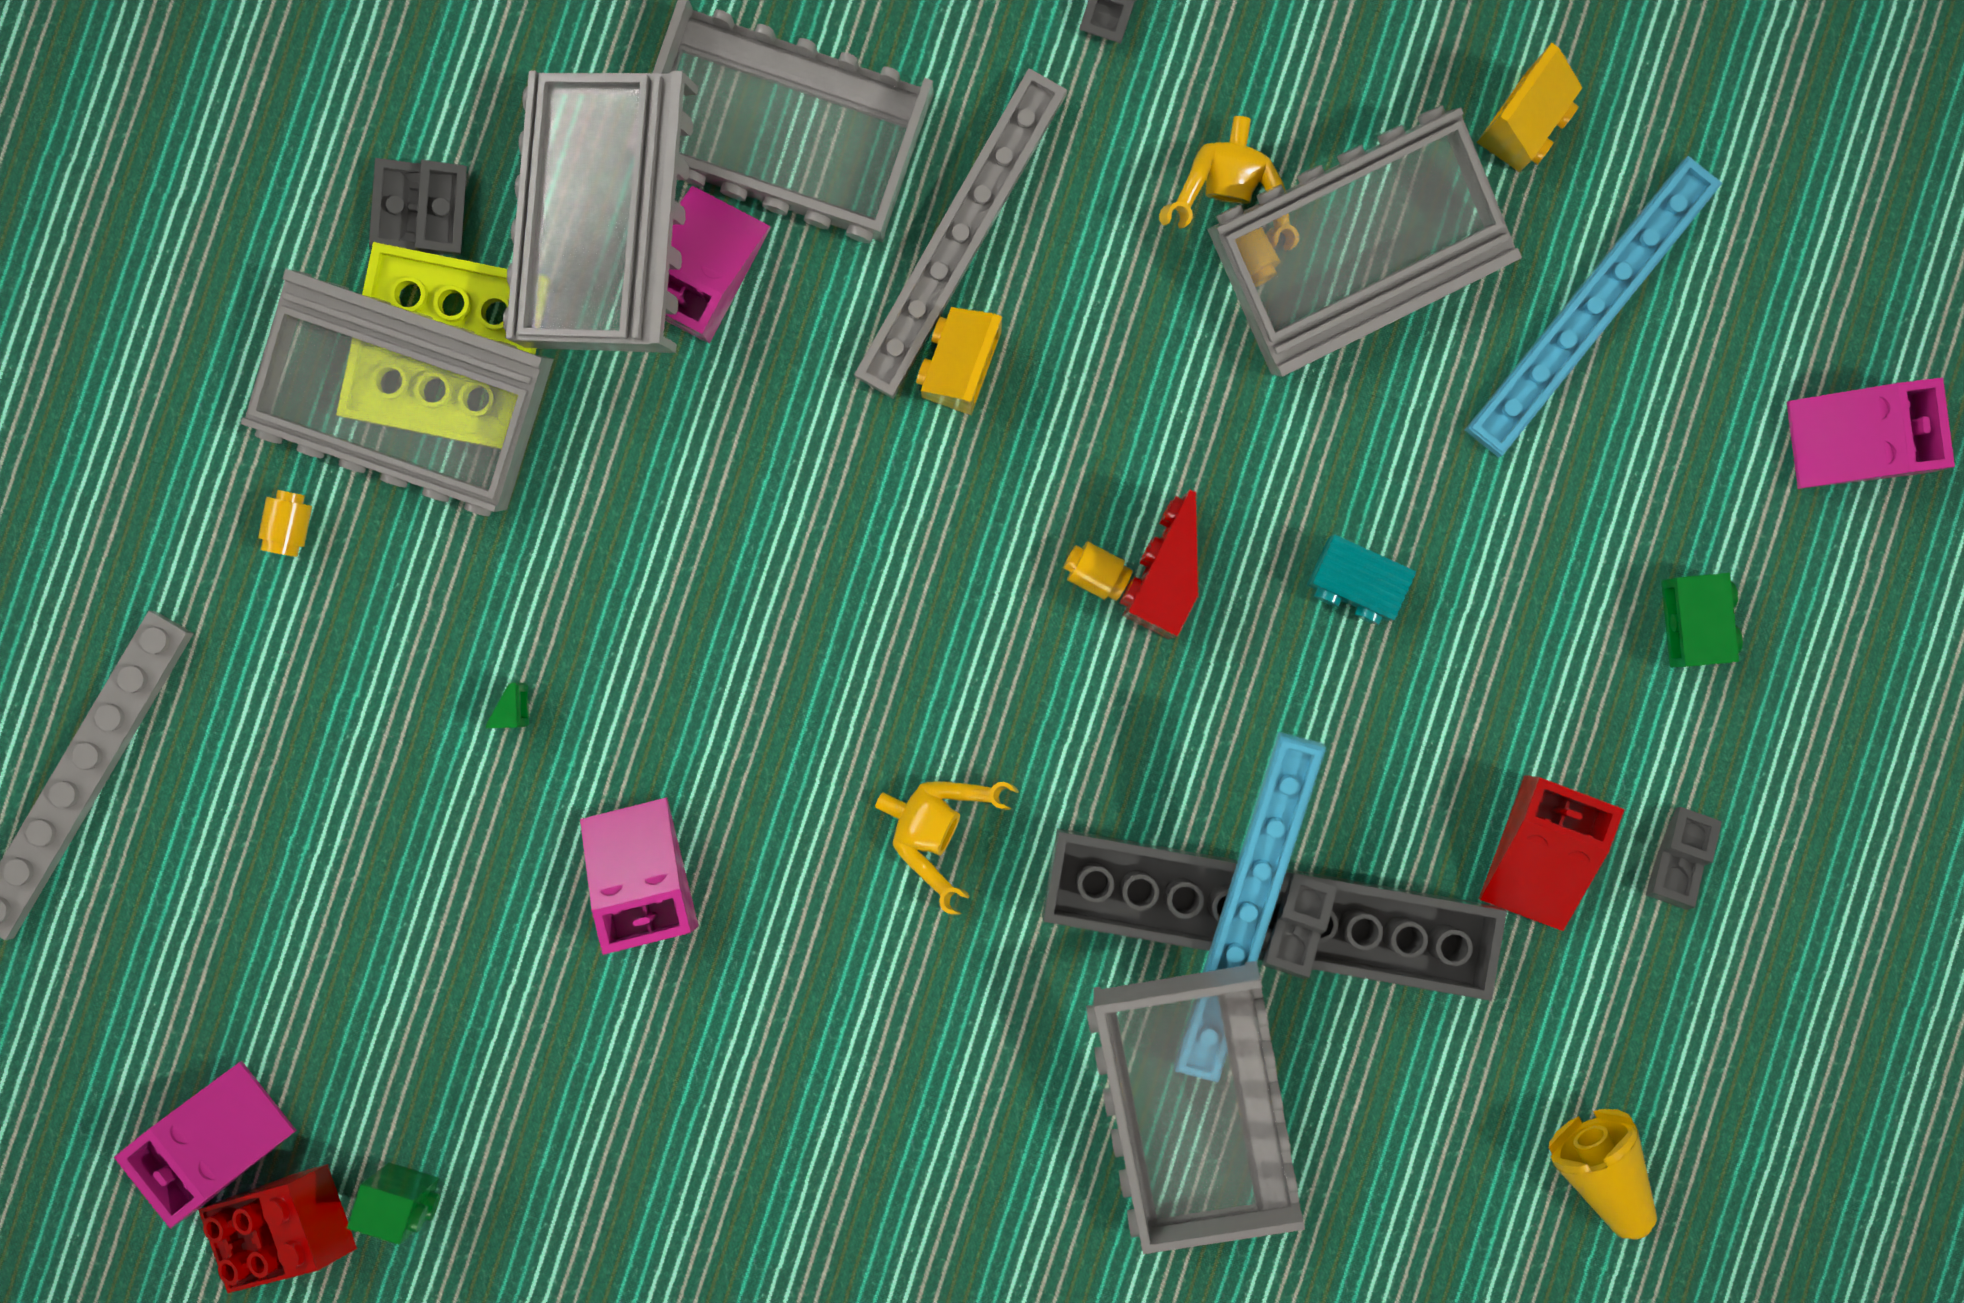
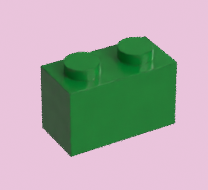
M1730 573L1661 580L1670 668L1739 662V652L1742 650L1743 639L1739 627L1735 624L1734 608L1738 604V592L1736 585L1731 582Z
M388 1162L360 1185L347 1229L401 1245L413 1232L418 1233L426 1220L431 1221L434 1217L440 1201V1194L435 1193L439 1177Z

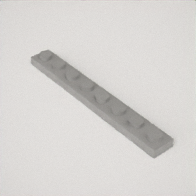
M1028 68L854 374L855 378L894 399L939 317L942 315L1065 99L1067 89Z
M148 611L0 861V938L3 940L15 938L194 634L156 611Z

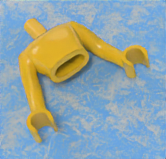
M1234 116L1229 142L1207 143L1201 147L1193 161L1190 174L1177 201L1161 209L1159 221L1162 225L1170 223L1174 209L1180 215L1179 228H1184L1190 224L1193 218L1191 206L1205 181V196L1239 204L1251 203L1252 194L1259 182L1266 191L1278 185H1282L1284 191L1286 190L1271 159L1247 146L1251 118ZM1288 213L1272 221L1273 228H1270L1266 233L1269 242L1274 247L1278 242L1281 232L1285 237L1283 245L1285 251L1294 248L1299 241L1297 230L1289 224Z
M934 781L920 784L907 803L884 792L879 796L875 808L899 819L892 843L895 850L940 895V906L946 913L952 915L961 914L960 911L954 910L950 905L952 895L957 893L965 898H969V895L964 889L954 888L935 866L919 852H932L941 856L957 828L960 813L950 808L942 799L992 803L997 808L1010 810L1009 806L1003 805L1000 802L999 795L1002 790L1007 788L1018 793V789L1014 785L998 782L993 787H985L966 783Z

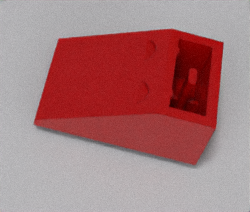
M1191 489L1181 498L1175 495L1173 500L1169 502L1159 522L1160 525L1166 528L1161 538L1155 536L1153 540H1150L1139 564L1146 568L1140 579L1134 577L1133 580H1130L1119 602L1126 606L1122 614L1123 617L1167 639L1178 637L1198 597L1196 492Z
M1524 775L1481 890L1479 900L1564 931L1608 855L1625 809L1541 777Z
M328 1164L297 1172L198 1209L203 1222L205 1236L210 1242L218 1265V1273L224 1282L227 1293L319 1271L357 1249L352 1232L347 1229L348 1221Z

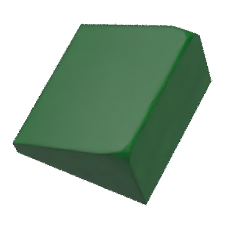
M526 683L508 684L486 724V729L528 727L529 700L528 685Z

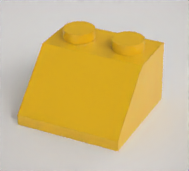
M1551 43L1531 65L1477 141L1478 144L1518 172L1522 171L1531 161L1537 165L1540 163L1554 143L1548 138L1556 125L1563 129L1579 108L1573 101L1583 87L1558 46Z
M951 307L947 319L939 317L931 342L937 344L932 360L924 358L916 379V383L922 385V398L972 415L1001 335L1002 316L994 313Z

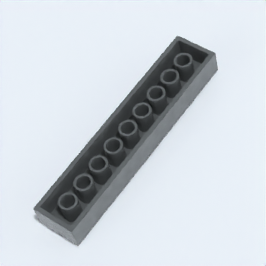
M1057 828L1042 919L1043 922L1210 951L1238 860ZM1286 870L1258 960H1263L1286 888L1292 874L1296 873L1337 887L1327 930L1320 936L1312 969L1492 1001L1507 914L1506 910L1489 904L1297 870Z

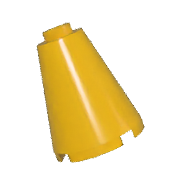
M1600 1109L1593 1111L1596 1116L1594 1119L1582 1123L1578 1116L1568 1121L1556 1131L1549 1141L1548 1148L1552 1153L1550 1157L1553 1165L1617 1236L1633 1240L1647 1236L1657 1222V1214L1638 1129L1630 1115L1618 1109Z

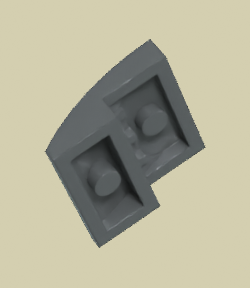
M375 158L369 249H372L373 242L435 255H460L467 166L421 160V164Z

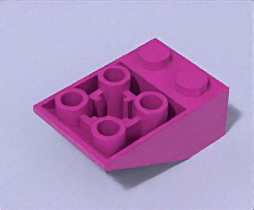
M692 186L679 203L685 209V223L683 225H673L671 246L681 253L682 265L679 270L669 269L667 291L677 297L678 311L676 314H665V321L710 344L771 227Z
M1943 377L1894 383L1786 402L1798 489L1925 474L1955 467Z
M667 797L580 819L591 909L602 955L688 934L699 927Z
M241 1061L149 1128L114 1156V1158L171 1229L196 1212L297 1130Z

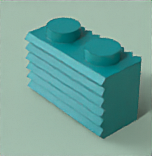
M1334 534L1328 537L1307 586L1316 589L1314 597L1335 607H1339L1340 602L1347 603L1357 608L1355 616L1369 623L1379 625L1381 620L1386 622L1395 620L1405 595L1416 575V571Z

